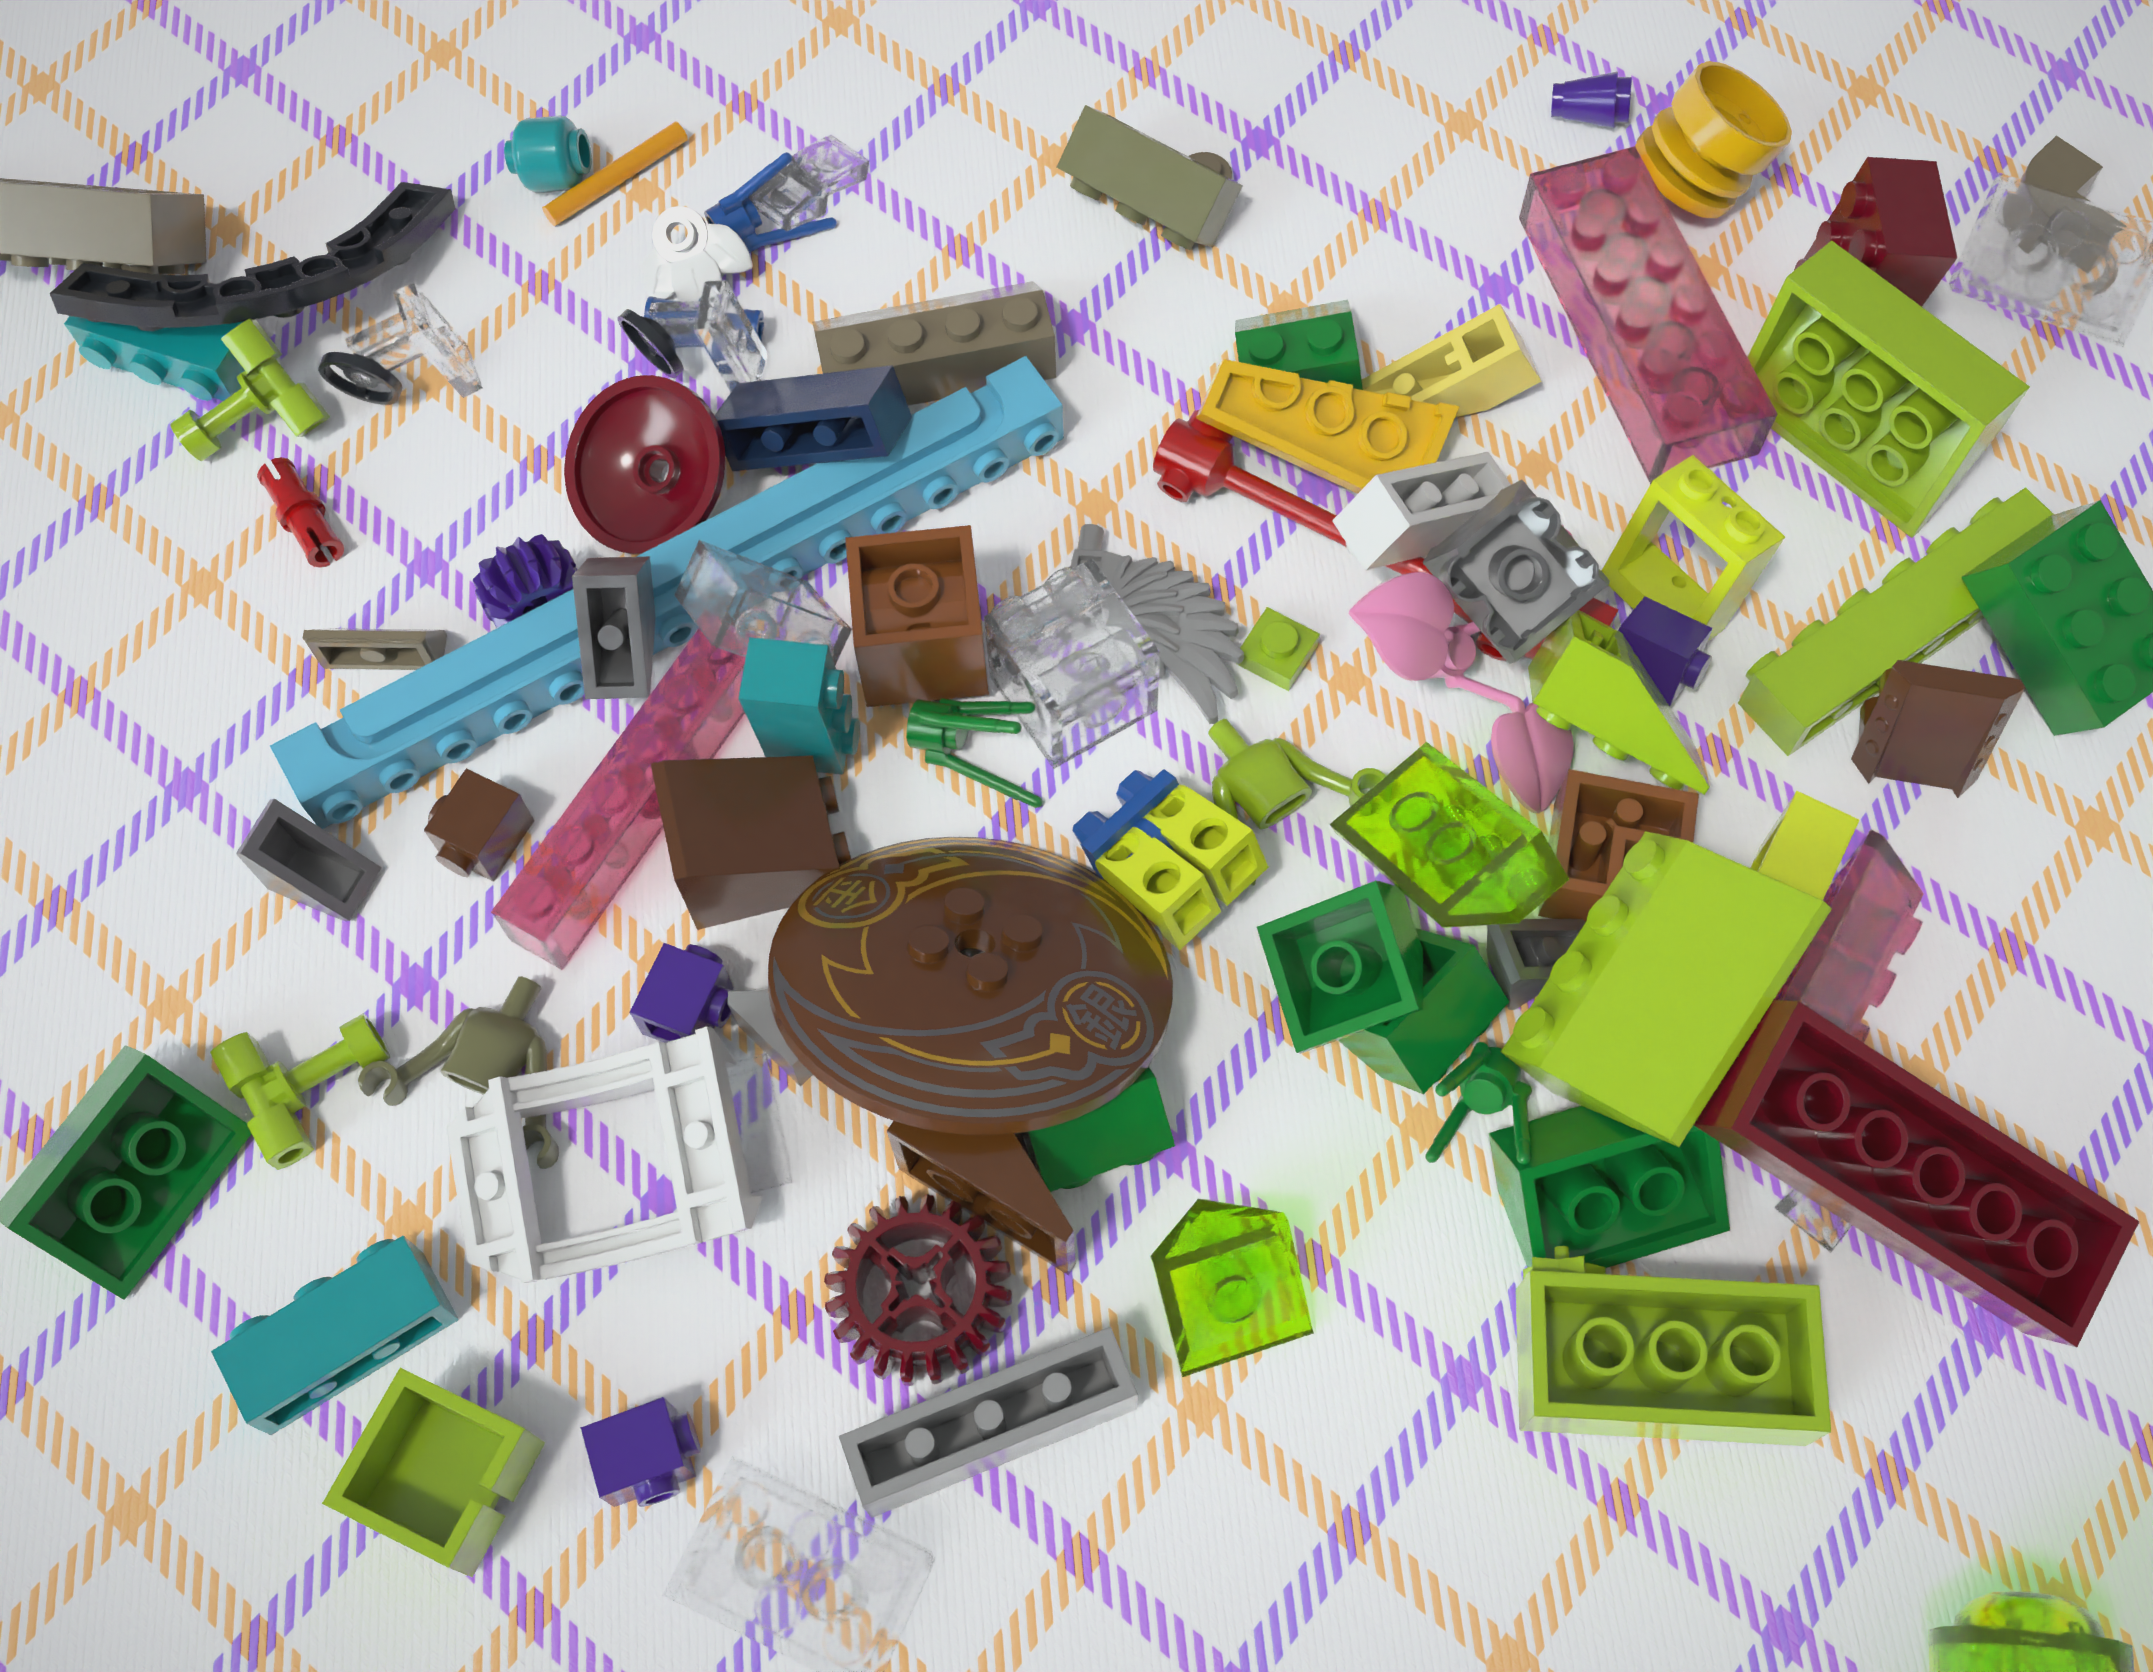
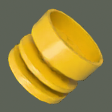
M1706 61L1699 64L1674 93L1671 103L1672 107L1661 110L1654 118L1653 125L1647 127L1637 138L1634 151L1638 165L1647 179L1667 199L1692 214L1702 218L1717 219L1727 214L1735 205L1737 197L1744 194L1750 188L1753 175L1765 171L1790 143L1792 129L1788 117L1780 105L1759 83L1742 71L1727 64Z

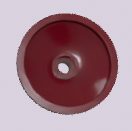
M640 375L629 377L610 385L595 396L580 414L567 444L564 464L565 486L569 503L579 523L595 540L604 546L619 552L640 555L706 521L717 503L725 475V447L721 429L716 417L705 401L693 390L674 380L655 375ZM669 464L668 475L663 481L662 471Z

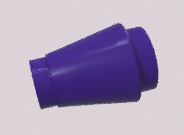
M1618 71L1565 81L1564 83H1553L1551 117H1562L1563 119L1615 128V123H1629L1632 77H1618Z

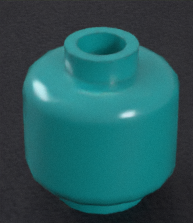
M562 115L526 118L519 121L514 128L512 140H507L504 147L505 161L509 172L517 174L523 186L536 193L569 190L582 182L584 174L590 173L592 166L591 147L585 130L577 128L572 120Z

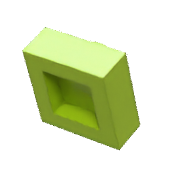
M1266 607L1241 645L1240 649L1244 652V659L1237 665L1289 692L1318 647L1320 633Z

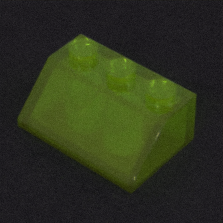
M1428 742L1420 746L1329 824L1339 837L1443 928L1520 923L1569 880L1546 837L1539 828Z

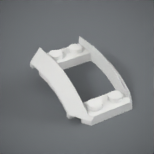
M704 1027L695 1030L696 1034L667 1043L655 1042L575 1065L509 1078L497 1077L488 1080V1091L474 1107L465 1106L446 1127L467 1263L491 1272L506 1274L521 1280V1283H532L635 1261L752 1229L763 1196L751 1195L727 1072V1068L736 1066L737 1063L715 1030L711 1027ZM655 1090L677 1212L601 1232L542 1244L521 1119L586 1107Z

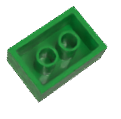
M2101 500L2049 516L1961 577L2054 736L2104 728L2153 693V590Z

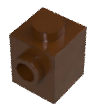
M466 768L448 795L440 797L433 805L424 832L438 851L435 856L436 860L444 867L466 878L473 871L494 882L535 820L519 793Z

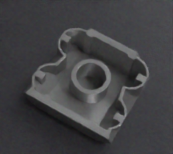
M1522 479L1500 490L1498 495L1439 545L1431 548L1423 561L1427 569L1433 576L1444 583L1450 591L1452 598L1509 664L1518 661L1608 586L1610 582L1599 569V564L1587 549L1581 548L1561 525L1560 514L1552 503L1547 499L1537 497Z

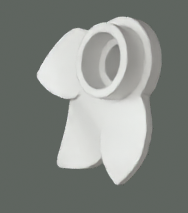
M674 206L663 211L653 225L652 240L654 248L643 262L642 283L648 297L654 296L668 299L675 293L682 302L699 303V299L704 298L713 300L714 305L718 306L722 285L721 273L735 274L748 271L752 268V260L745 243L730 227L720 224H706L703 217L693 209L684 206ZM678 225H685L688 231L686 240L682 244H673L671 240L672 230Z

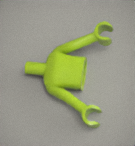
M1228 719L1218 721L1208 731L1209 737L1228 759L1218 769L1217 776L1212 781L1214 804L1238 819L1234 800L1246 811L1260 830L1278 823L1296 811L1310 798L1312 789L1302 778L1348 796L1349 805L1357 813H1366L1369 807L1366 795L1360 791L1362 789L1374 790L1381 799H1387L1389 780L1378 769L1364 768L1359 770L1351 779L1313 761L1293 744L1282 738L1264 739L1249 746ZM1256 880L1251 884L1252 886H1255Z

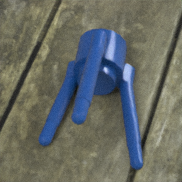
M789 152L783 153L771 164L769 163L735 192L704 210L708 224H720L730 227L740 236L749 253L762 246L835 228L837 225L836 219L830 217L756 234L755 229L762 225V220L753 202L806 164V158L803 155H799L792 160V155Z

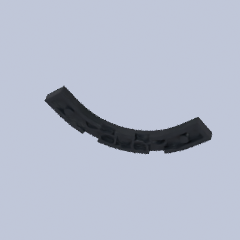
M401 181L366 218L350 230L326 242L327 254L312 256L301 262L293 256L273 263L245 269L246 277H233L214 284L210 282L208 274H150L82 263L49 294L57 314L85 318L92 322L131 325L143 331H156L171 327L231 324L269 316L279 318L292 317L301 313L307 306L346 293L377 278L393 267L406 263L411 258V254L426 242L456 209L452 190Z

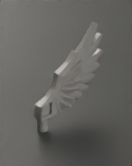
M1095 524L1083 525L1080 530L1078 547L1074 550L1070 564L1073 587L1096 598L1109 613L1111 636L1114 643L1126 647L1138 655L1157 678L1162 679L1165 676L1166 669L1193 700L1208 723H1217V700L1212 685L1230 699L1236 698L1238 695V689L1232 674L1220 657L1240 664L1244 659V652L1227 637H1236L1239 633L1238 623L1223 617L1226 613L1225 602L1209 598L1208 596H1210L1211 592L1209 583L1194 582L1192 571H1175L1174 563L1171 560L1158 563L1156 557H1151L1133 562L1130 555L1121 556L1112 552L1102 551L1104 529Z

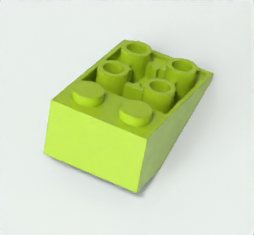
M1578 610L1546 637L1528 666L1532 703L1538 705L1536 712L1543 719L1564 730H1570L1572 725H1575L1594 735L1593 743L1616 759L1626 761L1628 756L1631 755L1651 766L1649 769L1650 774L1672 789L1683 790L1687 785L1704 795L1706 794L1710 786L1696 746L1621 632Z

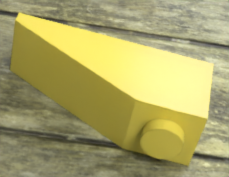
M1498 304L1363 378L1362 387L1365 391L1380 394L1391 392L1411 396V400L1435 405L1441 402L1460 406L1455 416L1456 418L1489 410L1542 381L1522 336L1501 304Z

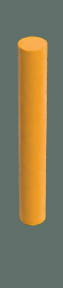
M677 121L673 122L543 206L542 210L553 226H557L688 141L685 130Z

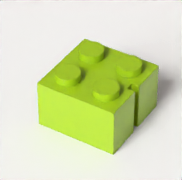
M400 1367L322 1504L449 1569L473 1578L506 1517L495 1511V1506L500 1497L514 1502L546 1442L527 1429Z

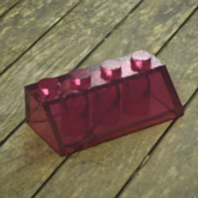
M1871 829L1834 877L1823 899L1832 910L1774 999L1800 1001L1863 1043L1869 1034L1870 1027L1861 1023V1020L1869 1004L1878 1008L1886 998L1897 976L1896 973L1887 968L1895 952L1905 955L1923 921L1913 917L1924 893L1884 835Z

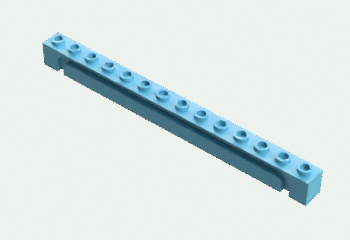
M1024 356L987 375L986 386L972 393L964 387L912 414L910 422L889 456L817 463L636 556H650L656 616L653 655L668 647H677L688 642L696 632L721 619H730L738 616L749 604L774 591H784L791 588L801 577L827 563L833 564L847 558L845 537L895 533L905 522L930 509H939L948 505L958 494L981 482L987 483L996 480L1009 467L1030 456H1040L1047 453L1057 442L1064 439L1062 403L1027 356ZM574 590L566 592L339 709L343 718L321 729L317 722H314L270 745L300 805L315 824L324 829L332 824L349 821L357 816L362 808L390 793H400L408 790L418 782L419 778L447 763L460 762L468 758L476 748L503 734L515 733L526 727L533 718L558 705L570 704L581 698L585 693Z

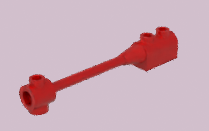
M1195 410L1188 421L1181 418L1176 419L1164 434L1154 457L1153 471L1161 475L1157 485L1169 497L1180 502H1187L1193 492L1207 498L1221 488L1226 487L1347 547L1346 541L1332 521L1337 515L1235 466L1233 444L1230 443L1233 436L1196 419L1199 410ZM1423 557L1385 566L1402 575L1415 572L1433 575L1423 564L1425 560ZM1593 597L1579 610L1613 627L1619 609ZM1453 599L1454 613L1468 624L1473 622ZM1481 631L1478 632L1479 636L1475 641L1476 647L1491 658L1506 661ZM1546 637L1524 656L1533 660Z

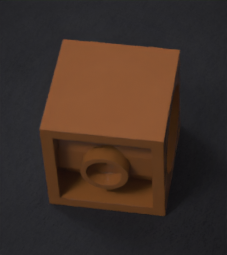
M971 525L845 537L853 645L866 707L915 703L917 699L935 701L941 698L955 699L989 695Z

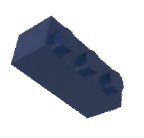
M893 365L738 383L714 415L721 429L725 456L732 472L889 456L912 418Z

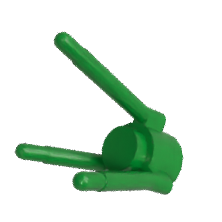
M941 698L939 702L922 699L915 701L908 717L906 738L911 748L926 750L925 763L947 767L1031 807L1040 808L1043 804L1041 797L951 754L952 749H962L968 730L1018 734L1022 730L1021 724L1016 721L967 715L1031 714L1036 709L1034 703L956 701Z
M1484 1042L1476 1043L1471 1055L1436 1086V1094L1444 1097L1460 1085L1461 1095L1426 1152L1425 1158L1427 1162L1436 1163L1469 1112L1473 1110L1479 1114L1489 1115L1503 1111L1509 1105L1512 1106L1517 1161L1522 1165L1530 1162L1531 1142L1528 1101L1532 1094V1088L1530 1085L1520 1081L1522 1076L1521 1068L1502 1054L1501 1048L1488 1047Z

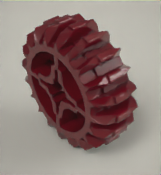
M924 1195L921 1200L920 1212L911 1213L906 1197L899 1196L895 1199L897 1216L886 1220L883 1210L879 1206H873L869 1210L870 1217L875 1226L872 1230L867 1232L859 1224H850L847 1231L852 1241L857 1245L855 1250L845 1246L834 1247L832 1251L834 1260L847 1270L832 1271L825 1274L824 1283L826 1287L834 1292L843 1293L825 1302V1310L829 1317L845 1318L833 1330L839 1343H847L859 1338L850 1352L852 1360L857 1365L867 1362L878 1352L873 1368L877 1378L886 1379L896 1362L901 1363L900 1377L903 1385L913 1386L917 1378V1366L926 1365L931 1383L939 1384L943 1381L940 1362L951 1358L955 1370L959 1374H964L969 1371L966 1356L962 1352L967 1346H970L977 1354L984 1357L990 1353V1343L979 1332L981 1328L994 1333H1002L1006 1327L1005 1318L998 1312L990 1309V1307H1005L1012 1304V1291L1004 1286L994 1285L1011 1276V1268L1008 1261H990L1002 1250V1244L996 1235L978 1240L985 1228L984 1219L980 1215L970 1217L959 1226L962 1218V1206L959 1202L951 1201L946 1206L943 1214L939 1216L936 1215V1201L933 1195ZM919 1239L935 1240L945 1244L943 1247L935 1244L927 1253L917 1257L906 1256L894 1248L904 1242ZM963 1256L970 1263L976 1275L973 1300L965 1315L955 1307L954 1301L946 1294V1287L956 1274L954 1266ZM876 1265L883 1271L885 1279L891 1283V1288L888 1296L880 1305L883 1313L872 1324L865 1316L863 1293L867 1277L873 1266ZM900 1273L908 1281L914 1280L920 1285L928 1280L937 1305L929 1297L925 1300L918 1294L911 1296L908 1301L905 1300L909 1298ZM919 1321H929L939 1326L943 1331L948 1330V1332L936 1338L925 1341H903L891 1337L895 1331L902 1334L906 1328Z

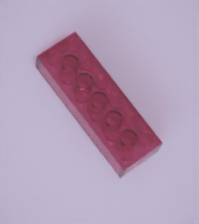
M1633 146L1530 173L1519 220L1649 483L1651 484L1655 478L1692 455L1709 469L1759 455L1777 417V412L1636 147Z

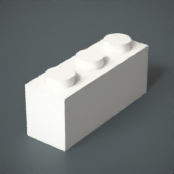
M1489 452L1478 453L1378 474L1332 521L1346 541L1349 552L1360 562L1366 571L1428 555L1431 548L1439 545L1494 499L1500 490L1511 484Z

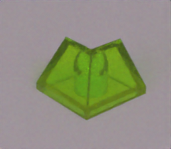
M1198 1198L1150 1255L1178 1368L1182 1377L1314 1334L1289 1220L1284 1212Z

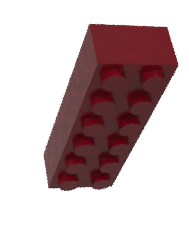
M1773 1000L1694 1123V1126L2020 1332L2078 1348L2140 1222L1800 1001Z

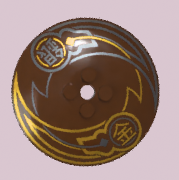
M980 837L924 838L880 847L858 855L840 864L839 870L825 873L808 886L790 905L781 919L772 940L768 959L770 1007L780 1033L798 1060L823 1084L857 1106L899 1123L937 1132L963 1135L1022 1133L1064 1123L1101 1107L1133 1084L1149 1066L1167 1032L1173 1002V979L1167 953L1155 928L1142 912L1105 879L1093 871L1054 853L1004 840ZM978 949L986 953H979L968 957L960 953V951Z

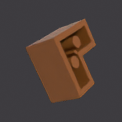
M1568 769L1554 802L1538 916L1550 919H1583L1586 923L1590 909L1603 897L1622 868L1626 854L1639 842L1645 831L1688 840L1693 843L1699 793Z

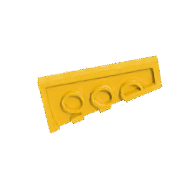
M1223 359L1216 369L1196 419L1358 494L1378 474L1437 462L1460 406L1441 402L1435 405L1411 400V396L1391 392L1380 394L1355 389L1351 384L1331 380L1325 383L1300 378L1296 373Z

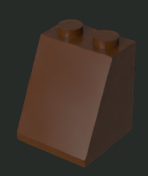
M813 755L662 760L650 763L674 881L697 930L789 908L798 896L820 876L839 870L840 864L851 859L845 832L832 834L828 815L840 812L831 776L818 777Z

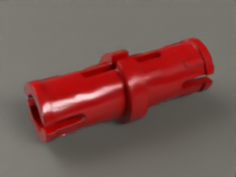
M284 457L271 459L272 464L280 475L279 480L278 478L275 479L269 467L264 463L258 470L257 478L277 507L275 516L285 531L293 533L305 553L308 563L318 568L331 565L322 551L321 545L326 546L335 561H338L344 554L345 548L342 541L337 538L324 517L326 509L318 495L307 490L290 459Z

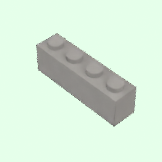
M1110 1326L841 1434L838 1437L862 1507L873 1518L1135 1411L1138 1405V1393Z

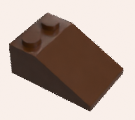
M896 1121L891 1123L887 1129V1134L900 1171L948 1201L959 1202L962 1209L972 1216L980 1215L988 1226L1065 1274H1070L1076 1264L1074 1230L1014 1133L963 1135L922 1129Z

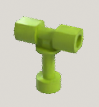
M248 319L221 338L245 370L237 376V380L242 388L201 417L195 411L188 410L171 422L170 427L184 448L194 458L202 462L222 448L217 435L257 407L267 415L276 410L296 437L305 436L323 424L330 416L305 383L295 384L277 361L282 353L258 321Z
M365 1013L339 1026L344 1038L343 1040L290 1070L281 1061L270 1065L258 1041L248 1032L237 1034L223 1041L210 1051L229 1091L240 1099L245 1098L254 1115L248 1121L247 1126L264 1159L276 1170H281L300 1161L314 1150L295 1112L307 1106L302 1094L303 1092L356 1062L364 1069L365 1066L372 1062H385L391 1058L381 1036Z

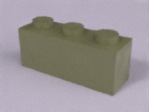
M1088 105L1084 106L1056 167L1073 176L1070 187L1097 201L1100 200L1102 193L1119 201L1115 209L1117 213L1144 226L1148 217L1165 226L1161 234L1162 237L1190 251L1194 243L1209 247L1214 246L1243 187L1242 184L1113 116Z

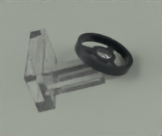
M727 280L705 281L700 301L651 303L649 313L653 319L640 316L631 309L624 310L617 317L621 329L633 345L651 364L670 378L675 379L684 370L683 364L677 356L676 348L704 347L730 392L733 391L738 383L762 380L767 352Z
M414 282L393 292L399 313L345 339L348 349L353 354L328 352L323 355L318 367L322 378L339 391L359 400L380 405H391L398 402L403 389L399 379L390 371L423 355L462 398L483 389L468 344ZM330 365H335L343 370V374L350 381L338 375ZM379 383L385 384L391 390V392L374 391L367 389V387L375 388L378 386Z

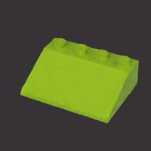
M1830 241L1786 277L1729 396L1909 537L1913 538L2001 431L2030 386L1835 242Z
M1645 831L1639 842L1626 854L1622 868L1603 897L1590 909L1586 923L1566 953L1553 965L1549 979L1530 1008L1518 1018L1513 1034L1501 1050V1053L1551 1093L1679 1147L1832 908L1823 900L1688 840Z

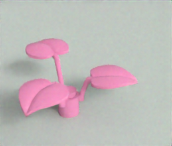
M1423 572L1407 573L1389 579L1369 591L1349 610V615L1365 631L1381 659L1396 675L1409 681L1445 678L1448 688H1462L1502 703L1510 708L1512 713L1499 716L1492 726L1491 746L1496 766L1510 791L1527 810L1532 813H1540L1546 810L1560 789L1568 769L1571 767L1574 748L1571 729L1564 730L1543 719L1536 712L1538 705L1530 703L1525 708L1524 702L1518 696L1464 677L1463 673L1473 664L1476 657V646L1471 635L1481 630L1474 622L1449 627L1454 614V602L1450 591L1437 577Z

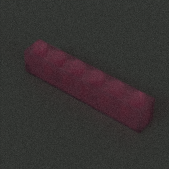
M710 612L492 909V915L511 942L561 970L564 969L663 830L650 763L662 760L713 759L745 714L738 698L749 637H760Z

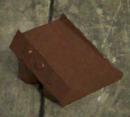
M1897 660L1892 668L1885 670L1881 676L1879 696L1865 700L1860 708L1859 739L1851 760L1868 784L1875 777L1940 787L1952 789L1958 799L1978 780L2023 694L2025 686L2021 679Z

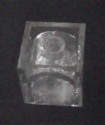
M1092 558L1074 568L1069 566L1057 570L1043 585L1022 596L1015 595L1005 598L992 609L991 613L983 616L990 678L1006 701L1034 703L1036 709L1033 713L1015 715L1053 770L1158 711L1160 651Z

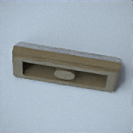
M323 628L304 630L302 638L324 669L417 670L444 656L447 633L445 630Z

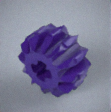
M539 534L525 542L518 536L514 543L506 548L495 547L496 555L494 557L480 561L478 563L480 572L472 580L476 588L475 594L487 618L494 623L496 628H499L572 590V576L578 569L569 550L564 549L559 540L548 541L543 534Z

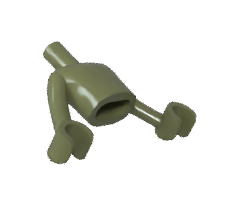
M518 976L500 1010L486 1007L464 1009L451 1021L435 1041L397 1069L384 1061L372 1062L365 1066L358 1078L360 1090L369 1097L375 1092L380 1082L391 1079L389 1086L384 1090L383 1100L389 1106H396L406 1099L410 1082L447 1057L448 1059L440 1071L441 1074L450 1081L481 1095H484L489 1089L488 1080L497 1077H515L525 1065V1075L547 1071L545 1041L538 1034L537 1029L525 1021L542 989L541 986L531 979ZM546 1114L525 1118L523 1133L526 1151L533 1143L543 1141L544 1146L537 1156V1165L540 1169L552 1167L558 1160L559 1146L546 1129Z

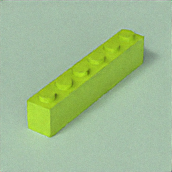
M2026 487L2004 502L1999 497L1993 498L1974 514L1969 522L1971 525L1961 532L1955 527L1946 530L1926 550L1927 555L1916 563L1908 557L1889 571L1883 578V585L1872 593L1863 588L1853 594L1838 609V616L1827 624H1824L1820 619L1809 624L1795 637L1791 644L1793 647L1780 656L1775 651H1771L1760 658L1745 675L1749 683L1738 704L1787 756H1790L1860 707L1865 700L1879 693L1881 676L1885 670L1892 668L1897 660L1922 663L1985 619L1961 577L2046 518L2054 515V513Z

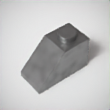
M650 556L587 558L572 576L585 699L648 698L651 692L656 618Z

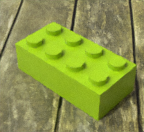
M1530 1270L1516 1288L1519 1431L1807 1446L1831 1433L1819 1285Z

